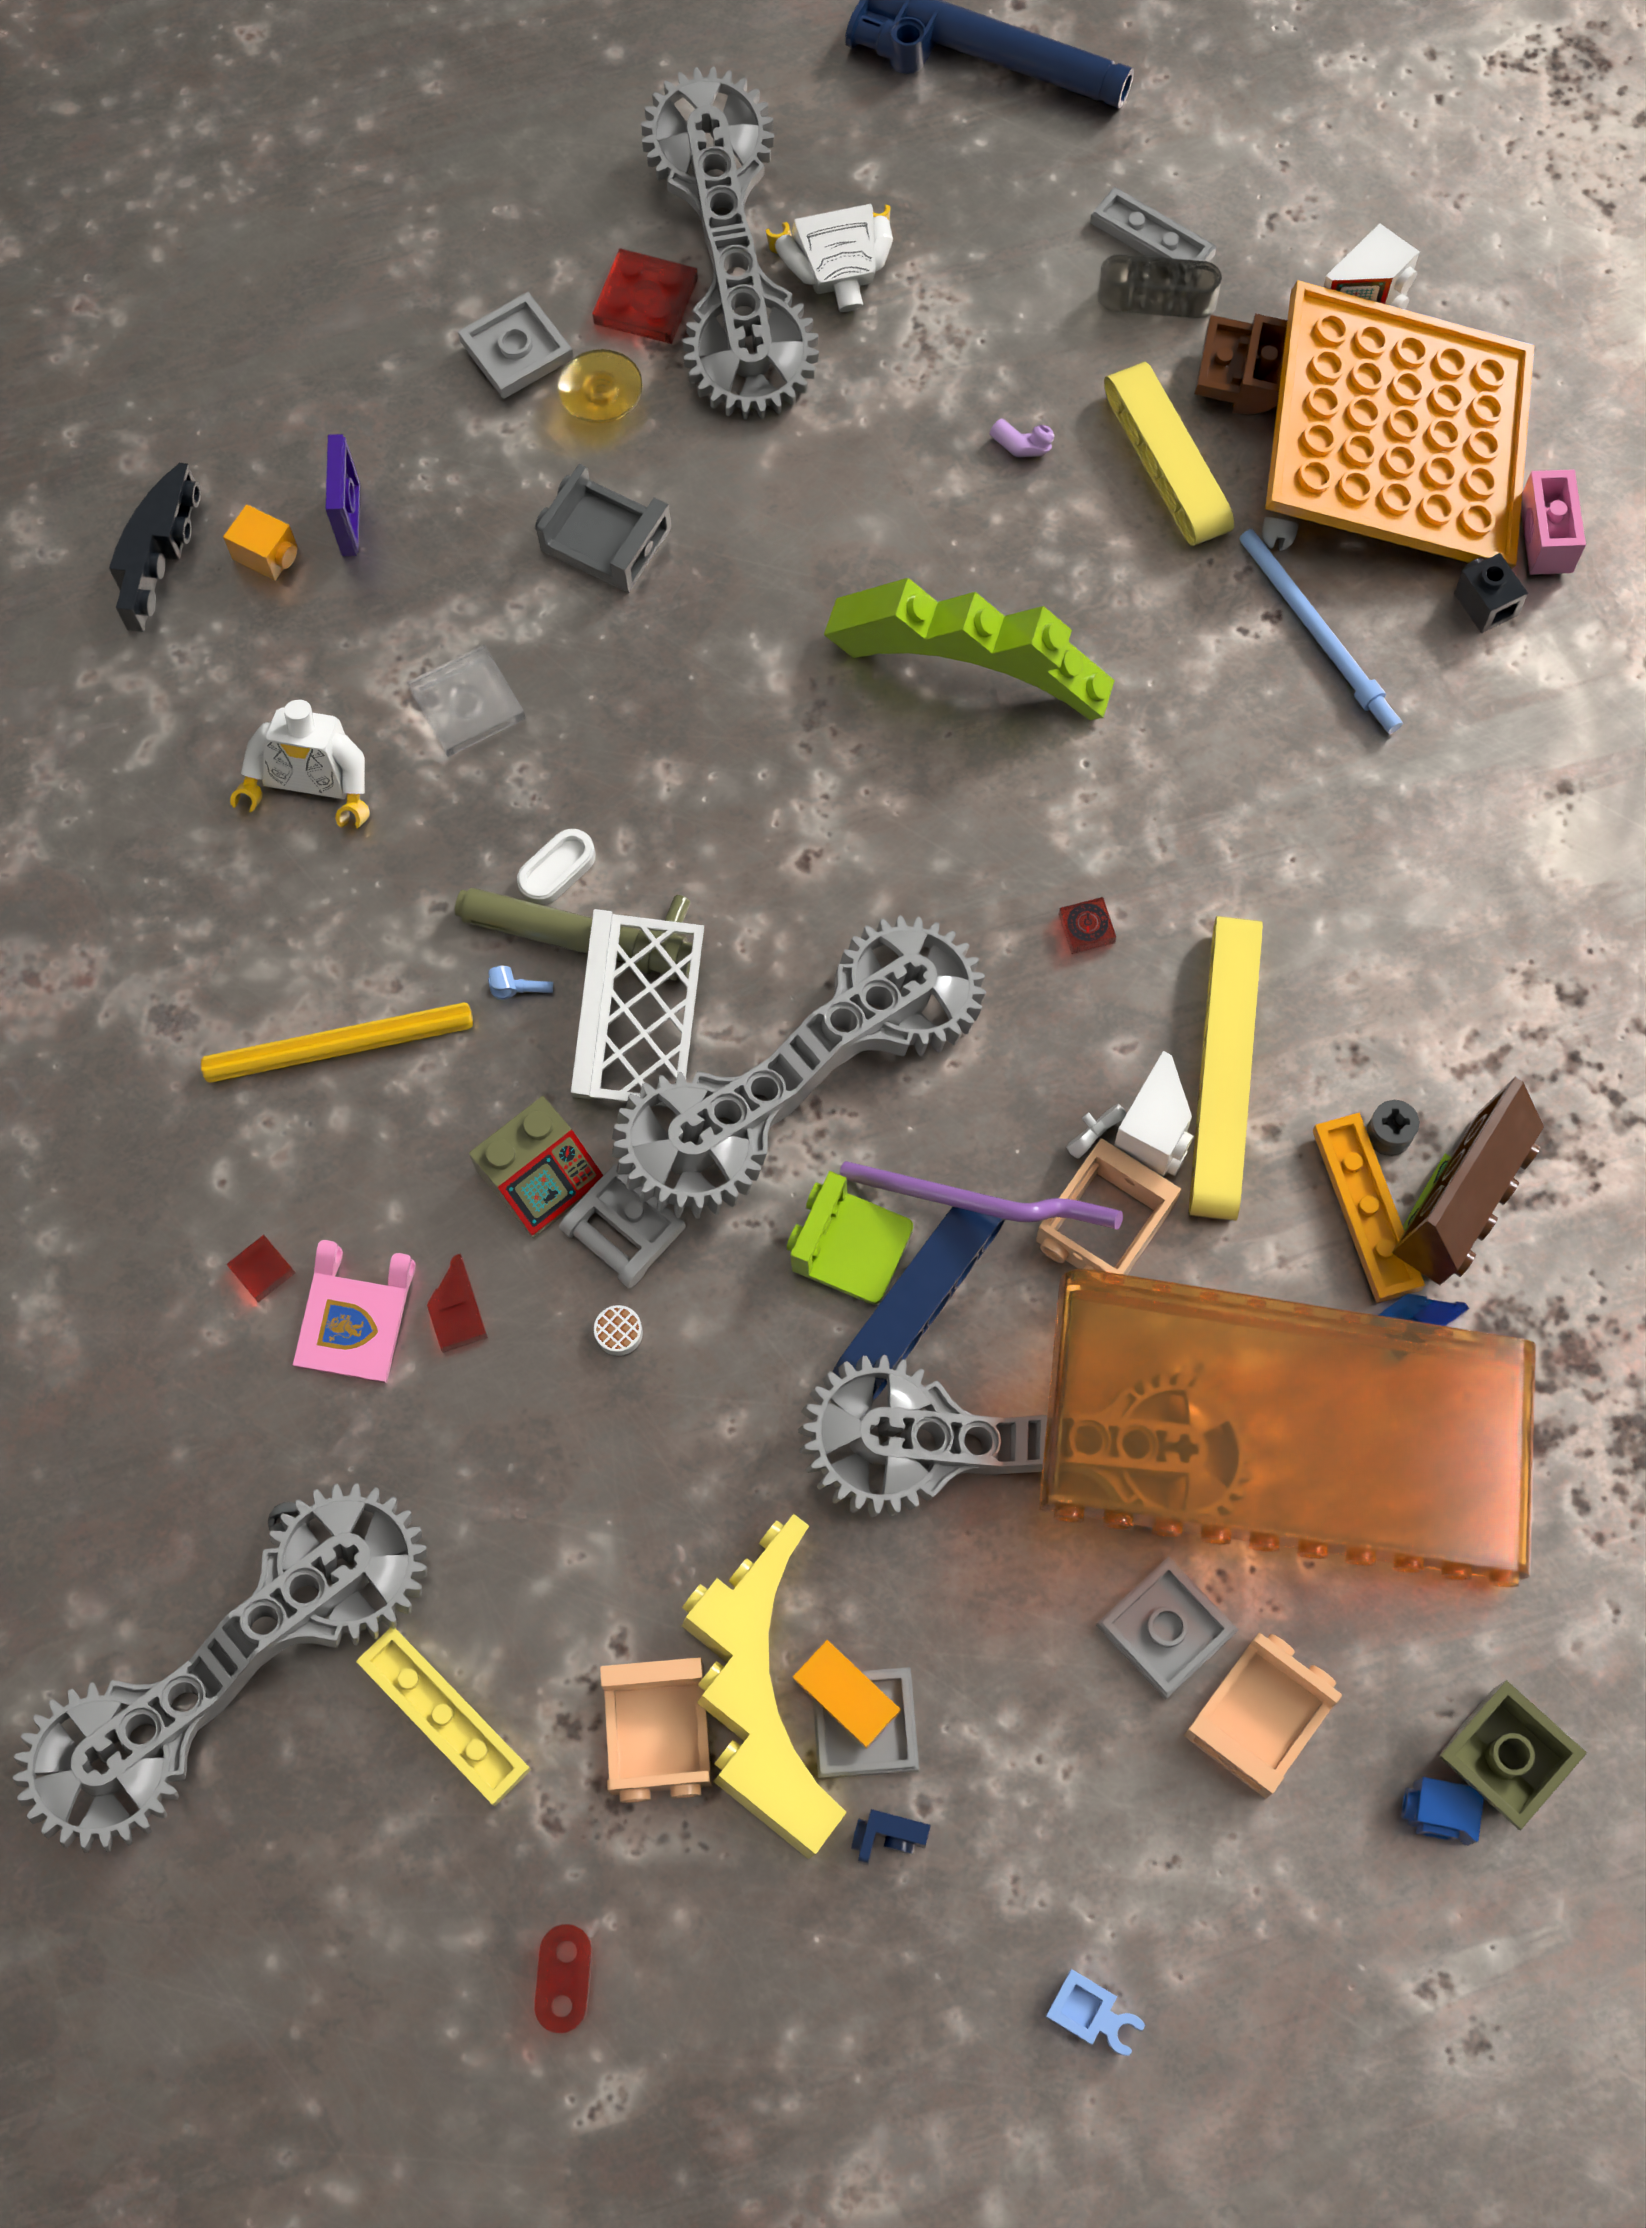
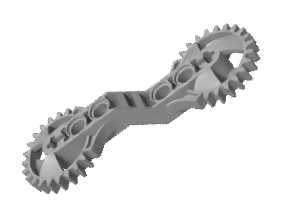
M697 67L694 68L693 79L688 80L682 72H679V85L674 86L667 80L664 81L665 96L656 92L652 94L655 107H645V119L647 121L641 123L642 135L645 136L642 138L643 152H649L647 154V164L649 167L657 166L656 179L659 181L668 177V191L684 199L699 215L714 270L712 284L708 292L693 309V319L697 323L687 322L686 325L687 334L690 337L683 339V350L688 352V354L684 355V367L692 368L688 372L690 383L700 382L698 386L699 397L712 393L710 400L713 409L724 402L726 403L727 416H730L735 408L738 407L742 408V416L745 420H747L751 409H756L760 418L765 419L766 407L771 406L777 414H780L781 401L783 399L793 406L796 404L794 390L806 394L808 382L805 378L814 379L816 367L812 364L818 362L819 351L814 349L818 345V334L809 333L813 329L812 318L801 319L804 315V305L801 303L790 308L792 293L772 282L758 265L753 238L745 217L744 207L746 199L752 188L764 176L763 163H770L771 150L768 148L774 147V134L770 133L773 131V118L767 117L768 103H758V89L746 93V78L734 84L732 83V71L730 70L726 72L722 79L717 78L715 67H711L708 77H702ZM718 92L728 95L723 112L712 106ZM681 98L686 99L695 108L687 122L674 105ZM705 133H710L713 139V146L707 147ZM734 155L742 165L739 169H736ZM690 164L692 165L693 176L688 175ZM712 169L724 172L718 177H711L706 174ZM725 207L731 212L728 215L719 216L714 214L713 211L717 208ZM732 267H740L746 272L740 276H732L726 271ZM740 306H747L753 312L747 316H740L734 310ZM766 307L771 309L769 319L767 317ZM720 314H722L724 329L716 319ZM752 335L755 354H749L747 348H745V337ZM771 363L786 382V385L778 390L763 376L768 371ZM736 373L747 378L740 395L730 393Z
M898 916L893 928L885 919H880L877 931L868 925L865 926L861 938L853 936L848 950L845 949L834 977L833 999L813 1011L770 1058L738 1077H718L697 1071L693 1082L687 1083L683 1073L678 1072L675 1084H670L663 1075H660L657 1090L645 1082L642 1084L640 1097L634 1094L628 1096L626 1108H620L618 1112V1124L614 1125L612 1139L616 1141L613 1144L612 1157L620 1158L616 1172L617 1174L630 1173L626 1183L627 1190L641 1186L643 1189L640 1202L644 1203L654 1196L658 1199L657 1212L664 1210L669 1203L674 1205L675 1216L678 1218L682 1215L684 1207H691L696 1219L700 1218L702 1208L706 1205L715 1215L720 1212L722 1200L731 1207H734L739 1196L738 1192L748 1195L752 1185L751 1180L757 1181L762 1168L760 1165H764L767 1155V1134L770 1128L789 1116L833 1069L861 1051L877 1050L905 1056L908 1046L914 1045L919 1056H923L929 1043L939 1053L942 1051L946 1040L956 1045L961 1033L968 1035L974 1021H977L983 1007L981 1003L986 994V990L980 988L985 975L975 972L979 963L978 957L965 958L969 944L964 943L955 946L952 943L955 937L954 931L947 933L945 936L939 935V923L935 922L929 930L923 929L921 917L916 918L913 927L907 926L902 916ZM886 945L899 958L882 968L872 950ZM922 946L931 949L928 958L919 955ZM931 994L941 1004L950 1020L943 1025H934L921 1013L927 1007ZM870 1005L879 1006L883 1010L874 1009ZM834 1027L843 1028L847 1032L837 1031ZM753 1095H764L770 1101L758 1100ZM661 1102L665 1103L677 1115L670 1123L667 1133L651 1107ZM717 1118H728L734 1124L726 1125L717 1120ZM714 1163L719 1166L727 1180V1183L717 1188L700 1174V1172ZM670 1170L681 1175L674 1189L664 1185Z
M882 1355L876 1361L874 1368H872L868 1357L862 1356L857 1361L856 1370L846 1361L839 1367L840 1377L830 1371L822 1379L827 1389L816 1386L811 1391L810 1396L817 1404H807L801 1413L813 1421L803 1424L798 1428V1433L811 1437V1441L799 1449L801 1454H814L815 1461L806 1468L807 1473L821 1470L824 1475L817 1488L821 1490L832 1484L836 1488L832 1502L836 1504L844 1497H850V1512L852 1513L858 1511L864 1502L867 1503L870 1517L878 1515L883 1504H885L890 1516L900 1512L901 1501L911 1510L919 1505L917 1495L928 1501L951 1478L963 1473L994 1475L1057 1471L1079 1473L1092 1479L1105 1491L1117 1509L1132 1503L1135 1507L1131 1519L1136 1521L1148 1514L1150 1530L1161 1527L1166 1521L1169 1534L1181 1531L1183 1525L1189 1534L1200 1530L1201 1522L1204 1526L1210 1527L1219 1523L1218 1515L1224 1517L1234 1511L1230 1501L1236 1502L1245 1497V1493L1237 1484L1247 1483L1253 1478L1251 1474L1241 1469L1242 1465L1255 1460V1456L1242 1452V1445L1253 1440L1252 1436L1239 1435L1237 1428L1246 1420L1245 1417L1231 1419L1228 1415L1234 1401L1229 1400L1221 1405L1216 1402L1219 1393L1217 1386L1205 1393L1201 1392L1202 1379L1199 1377L1190 1381L1185 1387L1182 1373L1172 1376L1169 1382H1167L1163 1373L1153 1377L1150 1384L1143 1379L1133 1385L1134 1392L1126 1388L1114 1397L1103 1411L1090 1416L1063 1413L999 1418L972 1415L961 1409L949 1397L938 1380L924 1387L921 1384L924 1370L919 1369L913 1375H907V1364L904 1359L896 1364L893 1369H889L887 1355ZM875 1378L887 1379L888 1407H878L872 1410ZM1170 1396L1183 1398L1185 1425L1166 1423ZM1219 1426L1223 1435L1206 1443L1201 1434ZM878 1427L879 1435L891 1438L879 1445L878 1436L870 1435V1431ZM918 1429L926 1430L932 1434L935 1440L934 1451L925 1450L920 1446L917 1441ZM899 1432H901L900 1437H894ZM966 1434H972L979 1439L982 1445L981 1455H975L968 1451L964 1441ZM1075 1434L1082 1435L1088 1441L1090 1448L1088 1456L1081 1454L1074 1445ZM1122 1438L1128 1439L1135 1446V1460L1128 1458L1122 1451ZM850 1443V1448L854 1454L830 1464L826 1455ZM1172 1446L1174 1453L1162 1452L1156 1456L1157 1452ZM869 1464L885 1465L881 1495L870 1493ZM1185 1476L1181 1512L1168 1510L1166 1497V1482L1176 1481Z
M356 1483L352 1487L349 1496L342 1495L338 1484L333 1485L332 1498L325 1499L318 1489L314 1490V1505L309 1507L299 1499L295 1501L298 1513L296 1518L282 1513L280 1516L281 1524L286 1532H270V1540L278 1548L263 1550L262 1573L253 1595L225 1616L188 1662L164 1680L153 1684L134 1685L111 1680L105 1695H100L95 1684L90 1683L87 1698L80 1699L73 1689H69V1704L65 1707H62L53 1699L50 1700L49 1705L54 1715L50 1719L34 1715L33 1719L40 1731L38 1734L22 1733L21 1735L23 1742L31 1750L30 1752L17 1753L14 1756L18 1765L27 1768V1770L15 1774L13 1780L17 1786L29 1787L18 1795L17 1799L21 1806L36 1804L27 1814L32 1825L46 1819L41 1830L44 1837L48 1839L61 1830L60 1843L66 1849L73 1843L76 1837H80V1845L84 1853L90 1851L94 1839H100L106 1852H110L113 1845V1837L120 1835L128 1846L132 1845L131 1829L136 1826L146 1834H150L152 1831L147 1818L151 1814L164 1819L168 1816L160 1803L161 1800H177L179 1797L177 1790L169 1785V1782L186 1779L187 1755L196 1733L225 1710L261 1666L286 1647L296 1644L315 1643L328 1647H338L343 1633L350 1634L354 1645L359 1644L360 1631L365 1629L376 1640L379 1638L378 1624L382 1621L393 1629L397 1627L395 1610L405 1614L412 1612V1605L408 1598H406V1595L421 1597L422 1586L413 1579H421L427 1576V1566L417 1562L427 1557V1549L425 1545L415 1544L422 1538L421 1528H407L412 1521L410 1510L395 1515L397 1498L392 1497L382 1505L379 1503L378 1488H374L368 1497L364 1498L361 1497L359 1484ZM363 1510L374 1514L364 1540L360 1536L352 1534ZM315 1517L332 1534V1537L322 1544L319 1543L307 1526V1523ZM341 1558L347 1563L354 1560L355 1567L350 1570L345 1565L338 1567L337 1561ZM329 1578H331L332 1580V1586L330 1587L327 1585L326 1581ZM369 1581L386 1603L378 1611L360 1593ZM303 1586H311L319 1591L318 1596L309 1603H299L292 1598L293 1593ZM261 1617H271L278 1622L276 1628L268 1634L260 1635L251 1630L252 1624ZM190 1692L198 1696L196 1705L188 1711L179 1712L172 1708L174 1699L182 1693ZM69 1718L86 1737L78 1746H76L61 1725ZM149 1724L156 1728L155 1735L150 1741L144 1744H135L130 1741V1735L136 1727ZM118 1741L121 1742L128 1756L124 1760L114 1746ZM97 1759L107 1763L109 1768L102 1775L97 1770H93L91 1765ZM36 1775H47L36 1779ZM122 1788L127 1791L140 1809L132 1816L128 1814L114 1796ZM82 1789L88 1795L95 1798L78 1827L67 1822L78 1793Z

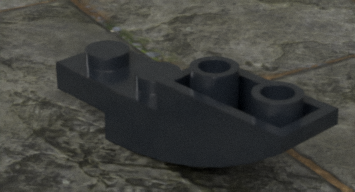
M178 463L148 492L125 526L115 548L109 570L120 590L116 609L127 630L144 632L148 616H152L155 611L156 595L154 591L157 579H162L164 576L165 558L180 560L183 545L188 544L190 541L192 530L190 517L193 507H198L201 488L199 482L195 481L188 463Z

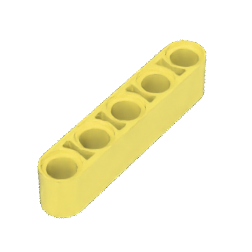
M1142 362L1106 376L1104 378V388L1109 404L1188 544L1195 546L1233 531L1234 517L1231 507L1151 366L1147 362Z

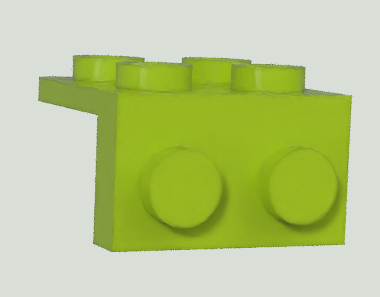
M829 1171L824 1183L816 1182L809 1194L806 1209L811 1211L804 1226L796 1224L789 1237L786 1250L791 1252L792 1271L869 1304H878L886 1293L913 1233V1222L905 1216L847 1193V1178Z

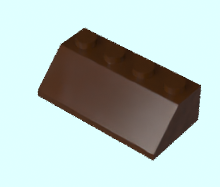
M1514 1077L1477 1113L1392 1251L1395 1256L1439 1286L1453 1274L1461 1277L1470 1267L1476 1257V1253L1471 1250L1477 1238L1482 1241L1490 1233L1498 1220V1217L1492 1214L1498 1203L1504 1205L1519 1185V1181L1514 1178L1520 1167L1525 1170L1540 1150V1146L1535 1141L1543 1130L1544 1125L1523 1081Z

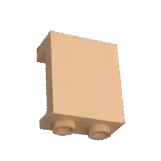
M1258 1633L1183 1736L1266 1799L1275 1792L1285 1778L1284 1775L1332 1707L1340 1700L1342 1694L1334 1689L1337 1683L1325 1671L1314 1665H1311L1308 1669L1292 1656L1295 1651L1284 1640L1273 1634H1270L1267 1638L1263 1634Z
M701 1657L600 1666L601 1687L604 1690L609 1768L608 1792L611 1795H620L621 1803L651 1800L650 1792L670 1790L671 1798L701 1796V1787L712 1786L707 1711L697 1703L705 1692L698 1686L705 1676Z

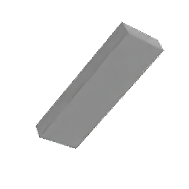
M1116 187L1109 192L1091 214L1090 223L1191 283L1215 256L1216 245Z

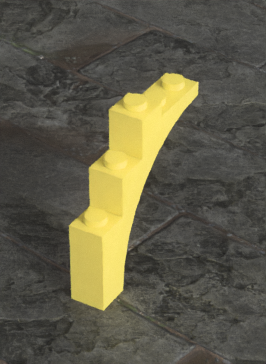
M793 1514L785 1525L776 1520L759 1542L765 1548V1551L755 1563L746 1558L728 1582L735 1587L734 1590L730 1589L718 1578L709 1589H706L701 1584L696 1588L682 1607L689 1613L682 1627L727 1663L724 1667L716 1661L698 1684L705 1692L697 1703L744 1741L740 1745L735 1740H732L714 1764L722 1771L713 1782L806 1858L810 1859L819 1851L847 1812L817 1784L795 1752L779 1716L769 1674L768 1632L775 1593L789 1557L809 1525Z

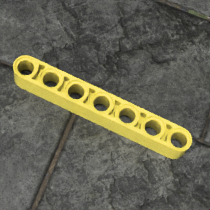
M1216 916L1214 922L1189 1197L1190 1216L1237 1221L1239 1215L1263 922L1259 920Z

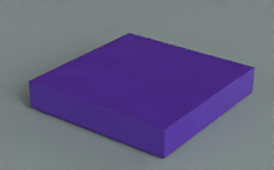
M343 434L328 435L325 510L341 555L357 556V553H359L360 480L346 437Z

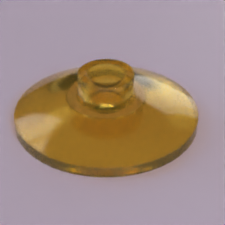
M608 349L587 351L573 358L564 367L558 383L559 395L564 407L576 418L590 423H608L624 417L637 405L643 389L642 377L636 364L624 354ZM602 392L607 393V394H604V395H597V394L602 393Z

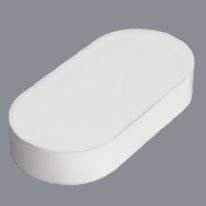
M567 829L552 838L519 870L517 883L522 897L528 902L540 905H548L557 900L592 867L596 855L590 836L578 829Z

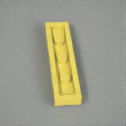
M390 1627L356 1660L365 1672L493 1806H496L532 1770L396 1628Z

